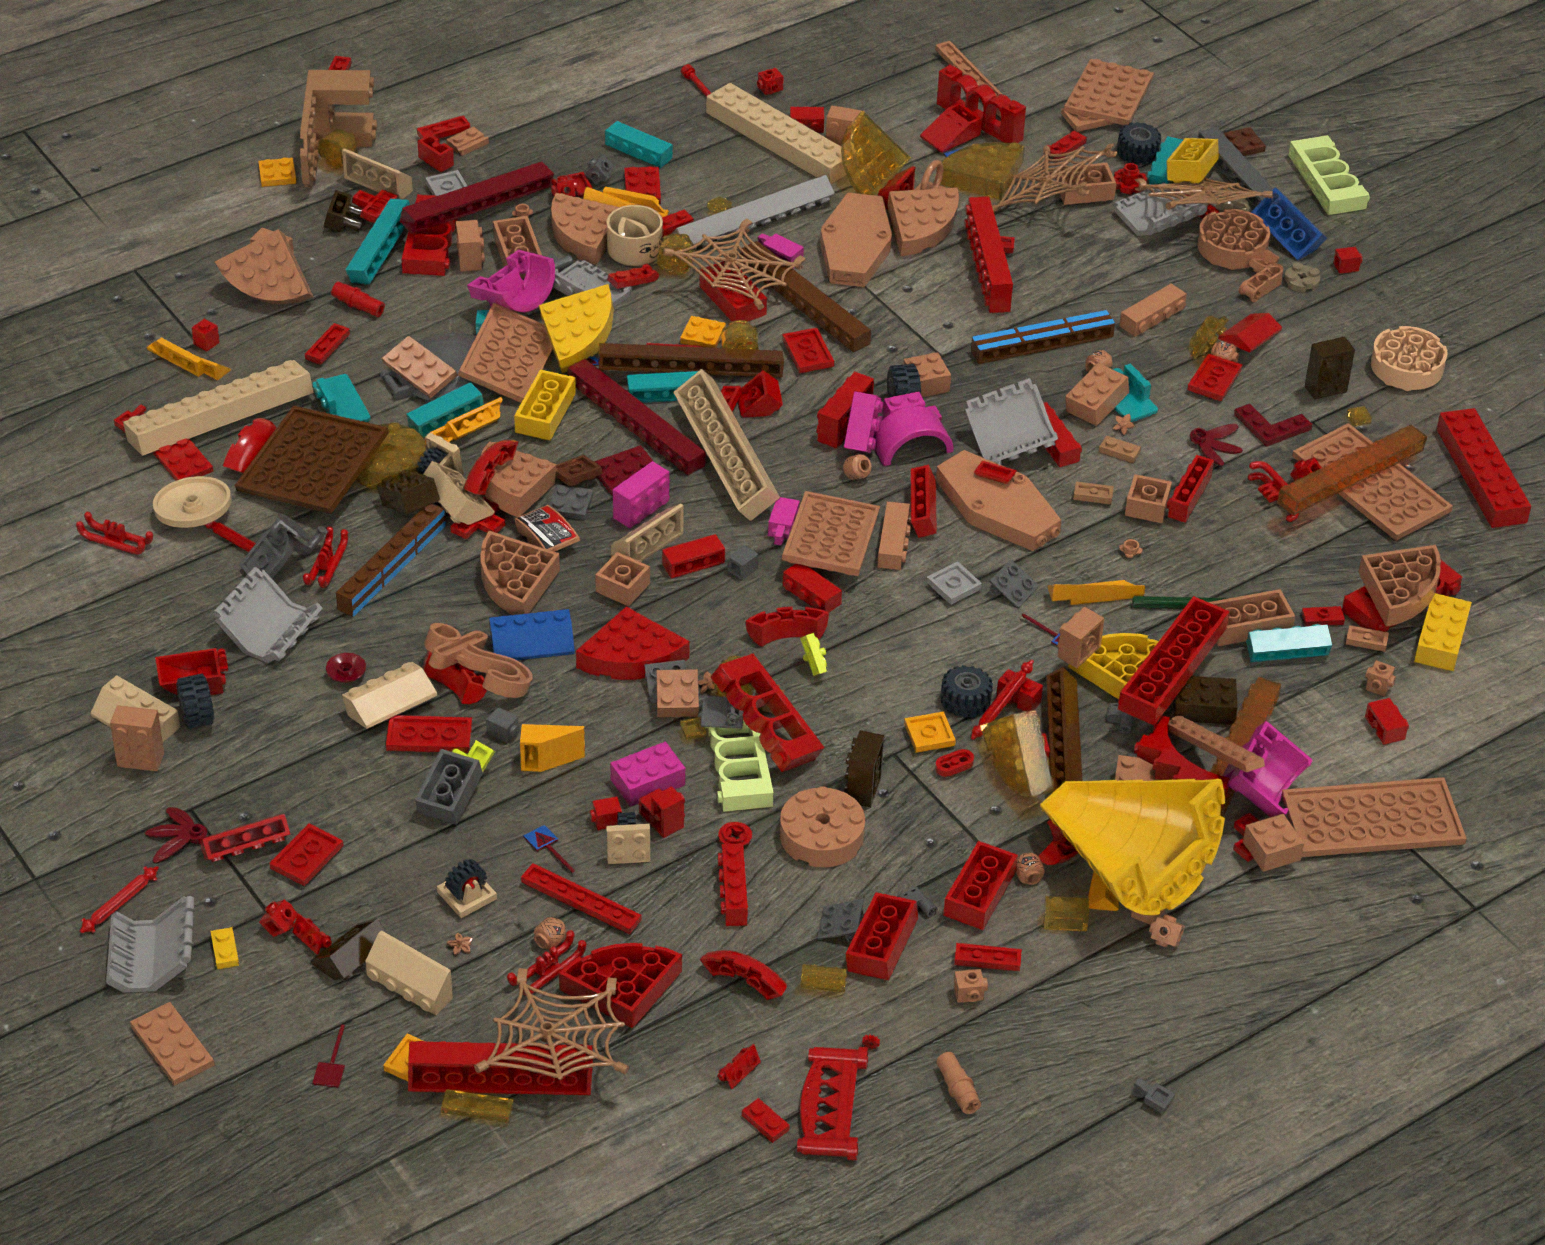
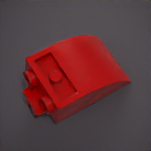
M216 648L155 657L159 685L165 690L178 695L176 687L178 678L203 673L207 679L210 695L223 694L222 685H226L225 673L221 672L229 671L225 649L221 648L217 651Z

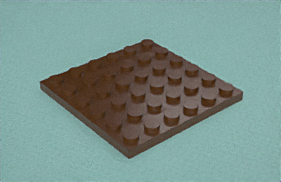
M293 405L234 486L240 492L332 514L389 434V430L385 426Z

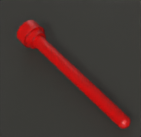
M690 64L684 65L681 69V74L684 78L691 79L706 97L710 95L709 89L696 76L693 66Z

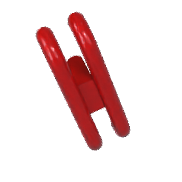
M1263 461L1251 462L1249 464L1250 469H1263L1269 476L1261 472H1254L1247 476L1248 480L1263 481L1265 484L1261 485L1258 491L1262 493L1269 503L1280 499L1288 510L1291 511V514L1286 516V521L1292 522L1296 520L1299 516L1298 508L1301 504L1299 495L1268 463Z
M89 511L84 514L85 521L93 529L104 532V537L87 531L82 521L76 523L77 531L84 538L135 555L142 554L145 551V545L153 541V533L151 531L146 532V537L125 531L123 524L118 525L114 521L111 523L108 519H105L103 524L96 522ZM125 540H129L138 543V547L131 546L123 542Z
M330 526L326 528L328 533L325 536L324 544L309 574L305 573L303 575V582L307 586L314 582L320 569L326 570V573L318 578L319 586L326 588L329 585L347 547L348 531L346 529L341 530L340 543L333 555V528Z
M572 930L567 931L566 938L557 948L551 947L549 952L546 951L542 954V957H537L536 963L528 968L527 979L536 973L541 976L530 986L539 990L557 977L559 972L578 957L581 958L586 951V941L580 940L577 950L559 964L558 957L571 947L575 937ZM512 972L508 973V983L512 986H517V976Z

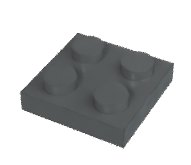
M555 485L549 506L554 508L564 518L585 521L593 498V490Z

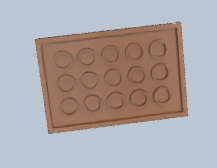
M1090 59L1068 98L1064 111L1076 115L1078 113L1080 116L1085 117L1090 116V118L1098 120L1106 119L1107 122L1129 125L1153 80L1154 73L1145 69L1139 70L1131 66H1121L1113 62L1107 63L1099 59Z
M493 303L458 372V376L522 403L538 372L543 370L553 349L544 324Z
M805 491L783 551L782 561L806 565L812 568L826 569L831 572L845 573L851 576H859L879 515L880 506Z

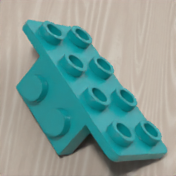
M1131 363L1124 366V372L1120 368L1112 369L1127 376L1129 381V393L1114 408L1122 417L1130 414V422H1134L1158 412V407L1149 399L1150 382Z
M347 374L326 379L319 378L312 383L316 397L321 401L322 408L325 409L326 413L363 422L371 420L369 412Z

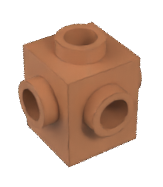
M1376 660L1373 667H1368L1365 675V678L1368 679L1366 690L1385 697L1388 689L1392 688L1395 683V667Z
M1164 914V917H1157L1156 920L1152 921L1149 932L1152 933L1151 938L1156 940L1155 944L1163 947H1168V944L1179 946L1185 925L1177 923V918ZM1165 927H1166L1167 930H1168V933H1167V934H1165V932H1164V928H1165Z
M981 969L955 971L953 986L957 1003L984 1000V991L988 990L987 978H983Z

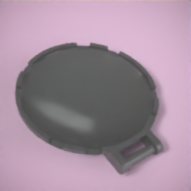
M441 333L428 336L417 342L456 370L458 375L476 335ZM391 368L385 369L380 373V377L383 381L387 382L396 400L412 396L414 398H422L425 400V403H429L470 382L481 392L483 399L494 393V391L457 376L430 399ZM394 379H397L402 387H398Z

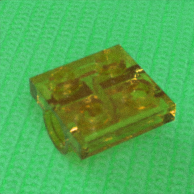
M1214 316L1205 318L1189 341L1190 346L1194 349L1190 355L1194 359L1200 354L1204 356L1210 349L1209 345L1213 347L1219 340L1217 336H1221L1226 331L1227 327L1225 325L1229 319L1225 316L1220 320Z

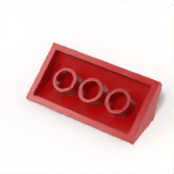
M1270 313L1250 314L1219 335L1218 339L1250 353L1282 330V326Z

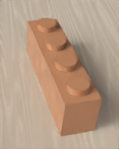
M1171 283L1122 311L1119 326L1133 336H1137L1178 311L1183 310L1186 306L1187 294Z
M887 501L877 568L901 570L902 562L906 563L907 551H904V549L908 550L909 538H906V536H910L911 525H908V523H911L910 504Z

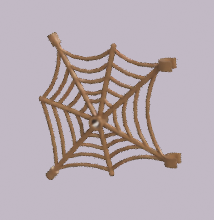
M1108 144L1103 151H1087L1082 146L1077 150L1064 154H1050V147L1044 146V155L1037 162L1019 174L1013 175V180L998 205H992L993 211L996 212L1000 207L1016 203L1034 202V204H1037L1040 200L1064 192L1076 191L1080 196H1087L1090 190L1083 189L1086 182L1079 184L1082 174L1099 157L1103 155L1115 157L1117 151H1111L1114 144ZM1081 152H1084V153H1087V154H1096V155H1094V156H1092V157H1086V156H1080V155H1078V154L1081 153ZM1048 156H1051V157H1063V156H1068V157L1061 158V159H1048ZM1075 157L1086 159L1081 162L1073 161ZM1069 162L1075 164L1073 166H1067ZM1088 163L1078 175L1076 186H1072L1074 175L1083 165ZM1075 169V171L1071 174L1069 184H1065L1064 182L1066 177L1072 170ZM1065 174L1062 178V182H1059L1061 176ZM1019 179L1014 191L1009 196V198L1005 200L1008 194L1010 193L1015 183V180ZM1022 179L1026 180L1021 192L1014 195ZM1032 180V184L1026 189L1028 181ZM1036 197V199L1017 200L1021 198Z
M1206 176L1201 182L1195 184L1186 181L1173 184L1150 185L1142 178L1136 179V182L1139 183V188H1136V191L1148 189L1152 192L1148 194L1149 197L1156 196L1171 200V202L1165 205L1168 210L1181 204L1206 203L1220 205L1221 203L1255 196L1273 198V191H1252L1239 186L1238 182H1219L1210 180ZM1154 189H1159L1161 192L1155 193Z
M749 219L743 220L739 229L734 233L715 237L702 234L703 239L691 247L678 251L668 248L663 250V255H675L691 266L712 288L719 287L733 290L753 299L758 310L764 308L762 301L758 299L759 293L764 288L770 286H786L787 284L784 282L786 273L794 267L798 270L803 269L804 267L801 264L806 260L800 255L794 262H788L761 249L746 234L750 231L747 227L752 224V221ZM739 233V235H738L737 238H735V239H733V240H730V241H724V242H713V241H712V240H715V239H725V238H729V237H732V236H734V235H736V234ZM744 234L746 239L760 252L777 261H771L753 251L745 243L742 235ZM705 240L709 243L699 251L686 253V251L696 248ZM740 240L752 254H754L762 260H758L747 254L739 245ZM735 242V245H731V246H726V247H718V246H717V245L731 244V243ZM710 246L714 247L709 253L705 255L699 254L707 250ZM737 248L741 251V253H743V254H744L746 257H748L749 259H746L745 257H743V256L737 251ZM715 250H717L720 253L717 256H709ZM682 256H686L701 267L714 282L712 283L697 267ZM694 258H700L703 261H705L718 274V276L715 277L707 268H705L701 263H699ZM707 259L712 260L722 270L719 272ZM718 261H724V267ZM748 263L756 265L754 268L748 266ZM759 264L766 265L763 272L757 270ZM769 265H777L772 276L766 274ZM780 266H790L782 274L781 280L775 278L776 271ZM731 270L736 272L737 274L725 273V271ZM747 273H755V275L750 276L747 280L743 277ZM722 276L737 277V278H740L741 280L732 279V278H725V277H722ZM760 276L764 277V278H762V279L756 280V281L751 285V287L749 286L748 282H749L751 279L756 278V277H760ZM763 281L775 282L762 286L756 295L752 290L757 283ZM719 284H727V285H731V286H736V287H739V288H742V289L747 290L750 294H748V293H746V292H744V291H741V290H739V289L733 288V287H729V286H725V285H719Z
M519 968L517 976L519 997L513 1008L504 1016L493 1018V1022L497 1023L498 1027L497 1043L493 1053L487 1061L483 1060L474 1065L477 1073L488 1069L489 1065L528 1070L555 1077L559 1080H562L564 1076L574 1071L596 1066H613L616 1071L626 1074L629 1066L619 1061L617 1063L614 1062L609 1053V1041L612 1034L619 1027L625 1025L624 1022L617 1020L610 1006L611 995L616 993L617 978H608L606 991L585 996H562L544 992L526 984L528 969ZM524 990L528 998L524 1010L512 1021L505 1020L519 1005ZM529 990L557 999L592 1000L584 1004H556L532 995ZM606 996L607 1009L614 1023H606L599 1011L598 1001ZM534 1000L553 1007L578 1009L572 1012L549 1011L537 1006ZM531 1004L533 1011L529 1018L523 1023H518L517 1021L522 1018ZM594 1004L602 1024L594 1025L588 1016L587 1009ZM540 1011L550 1015L566 1017L563 1019L550 1018L542 1015ZM584 1011L589 1025L581 1026L577 1015ZM534 1014H536L537 1018L535 1022L531 1026L526 1025L528 1022L531 1021ZM574 1018L577 1026L570 1027L566 1022ZM538 1021L541 1024V1028L535 1027ZM501 1024L508 1025V1044L501 1054L495 1056L501 1042ZM513 1027H517L519 1030L518 1045L509 1049L513 1038ZM606 1028H613L608 1033L605 1041V1051L608 1057L606 1058L600 1055L597 1050V1039ZM522 1029L530 1030V1038L522 1042ZM600 1029L593 1039L594 1051L587 1048L589 1033L591 1030ZM579 1031H586L583 1038V1046L576 1043V1036ZM570 1032H574L572 1041L568 1039ZM557 1033H565V1035L562 1037ZM541 1039V1041L548 1043V1046L542 1043H536L535 1041ZM565 1043L569 1045L557 1053L555 1052L554 1047L558 1044ZM527 1045L550 1050L551 1055L523 1047ZM573 1048L580 1050L578 1052H575L560 1059L559 1061L557 1059V1057L565 1051L571 1050ZM516 1051L527 1052L553 1060L554 1065L508 1055ZM584 1053L590 1055L572 1060L561 1067L559 1066V1064ZM596 1058L598 1060L603 1061L597 1063L584 1064L581 1066L571 1068L561 1073L563 1069L569 1067L570 1065H573L584 1060ZM505 1059L537 1064L555 1069L556 1074L528 1066L497 1061Z

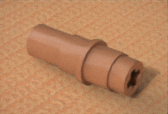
M946 1052L941 1054L937 1058L936 1063L944 1076L950 1096L955 1099L963 1113L972 1114L981 1107V1102L974 1089L973 1080L962 1069L954 1053Z

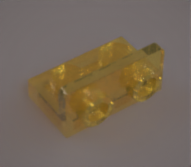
M802 965L801 988L845 993L847 969Z

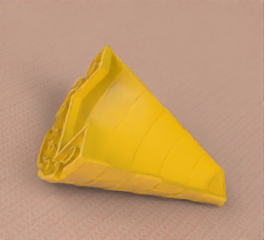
M1221 779L1065 781L1040 804L1042 811L1060 829L1066 839L1072 843L1092 870L1112 891L1117 900L1127 909L1142 915H1159L1161 910H1172L1183 903L1197 889L1204 879L1201 874L1206 864L1212 865L1216 856L1225 820L1224 817L1220 816L1221 804L1225 803Z

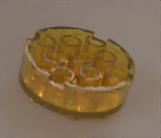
M395 422L380 424V426L388 428L389 434L356 480L365 487L377 490L376 484L381 483L382 479L386 477L398 476V473L403 470L417 472L416 468L419 467L417 464L421 462L420 457L424 456L426 444L423 437L415 429Z

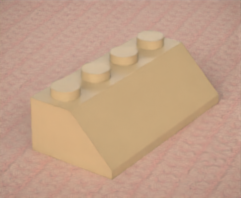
M345 148L342 150L345 179L376 192H380L382 189L398 195V199H404L413 191L411 176Z
M433 461L430 463L423 475L434 478L440 500L437 502L442 504L441 508L451 515L450 518L458 524L463 522L469 525L494 514L495 511L480 495L463 488L466 479L460 472Z
M678 504L667 508L643 523L640 527L629 532L620 540L615 541L611 545V558L616 552H619L642 562L683 535L684 505Z
M414 662L405 663L394 671H388L383 676L371 679L366 684L351 688L349 692L342 694L347 715L366 729L437 696V692L424 670Z
M117 675L102 687L90 713L93 718L111 727L110 722L117 705L158 710L163 742L180 728L178 710Z
M381 930L378 933L366 959L367 976L371 980L383 984L388 990L400 994L407 1001H412L419 1005L424 1011L437 1015L453 999L451 970Z

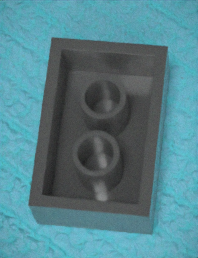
M441 749L415 798L418 812L457 825L483 774L479 760Z

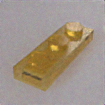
M446 1089L441 1113L509 1123L514 1100Z

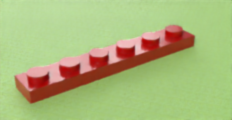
M534 863L521 876V883L628 934H631L642 921L641 914Z

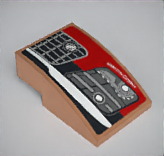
M549 505L524 514L519 518H514L518 533L527 537L528 544L555 552L580 541L579 536L566 519Z

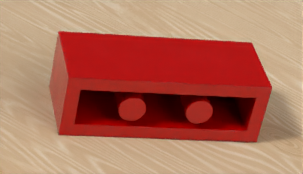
M716 534L662 549V565L671 579L725 563V547Z
M796 563L783 572V587L813 608L830 613L841 605L842 590L808 566Z

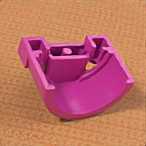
M517 250L506 258L508 265L489 278L480 276L467 285L471 298L481 301L487 300L490 307L493 303L517 312H530L543 304L552 290L555 280L554 259ZM526 273L525 279L523 281L520 277V274Z
M920 392L884 399L883 416L878 417L880 426L878 432L875 431L874 439H876L875 451L883 466L891 465L893 455L904 443L920 436H935L945 443L947 453L954 451L952 440L941 422L942 416L935 405L925 407L926 403Z
M1265 721L1255 729L1250 741L1242 746L1246 750L1264 758L1265 767L1244 772L1228 764L1222 776L1230 778L1229 787L1235 792L1239 791L1271 818L1287 814L1289 809H1283L1278 805L1282 798V790L1289 788L1293 781L1311 765L1312 759L1269 722Z

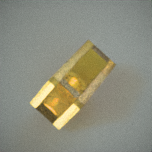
M1045 896L1043 911L1045 930L1087 931L1089 898Z

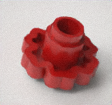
M1127 163L1123 169L1114 172L1116 189H1120L1121 193H1140L1141 191L1135 190L1139 188V183L1136 182V179L1142 178L1147 183L1146 175L1139 173L1138 166L1134 163Z

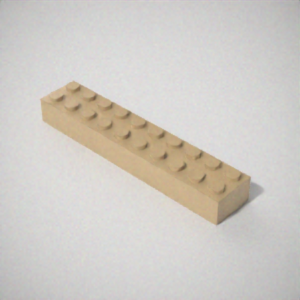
M728 83L707 96V114L818 178L827 175L830 184L853 171V153L732 83Z
M289 360L279 366L269 367L265 371L252 373L246 378L235 379L232 383L219 385L210 391H202L196 396L183 398L174 404H166L163 408L150 410L140 416H133L123 422L127 441L143 456L159 450L163 446L173 445L182 439L195 437L314 393L310 373L295 360Z
M701 369L676 389L674 394L736 508L747 519L752 521L777 501L780 496L716 382Z

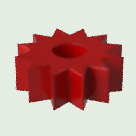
M865 1034V1037L862 1039L864 1047L871 1048L872 1050L879 1047L880 1039H878V1036L871 1034L868 1036Z

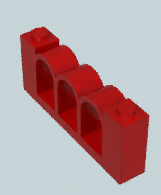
M951 64L939 71L937 105L947 109L957 103H961L982 118L981 130L1011 147L1023 141L1026 106L1015 100L1011 101L1006 95L999 94L996 96L993 89L988 85L981 84L978 86L973 77L967 74L962 75L963 71ZM961 87L966 95L965 101L961 100ZM979 98L983 103V111L978 109ZM997 108L1001 113V122L996 119Z
M417 194L415 203L433 198L435 195ZM458 219L414 234L408 230L402 255V273L445 276L446 269L450 268L448 248L452 245V232L456 229V221Z
M1441 560L1436 594L1449 597L1460 591L1462 576ZM1365 586L1344 596L1342 611L1360 627L1387 632L1390 627L1398 625H1385Z
M754 653L720 664L712 674L711 679L722 693L726 692L729 703L736 709L744 711L742 715L745 724L754 732L760 733L759 739L762 747L771 753V759L781 772L811 762L825 748ZM750 683L759 695H749L740 686ZM767 705L775 717H765L757 708ZM784 727L792 740L781 739L775 734L774 730Z

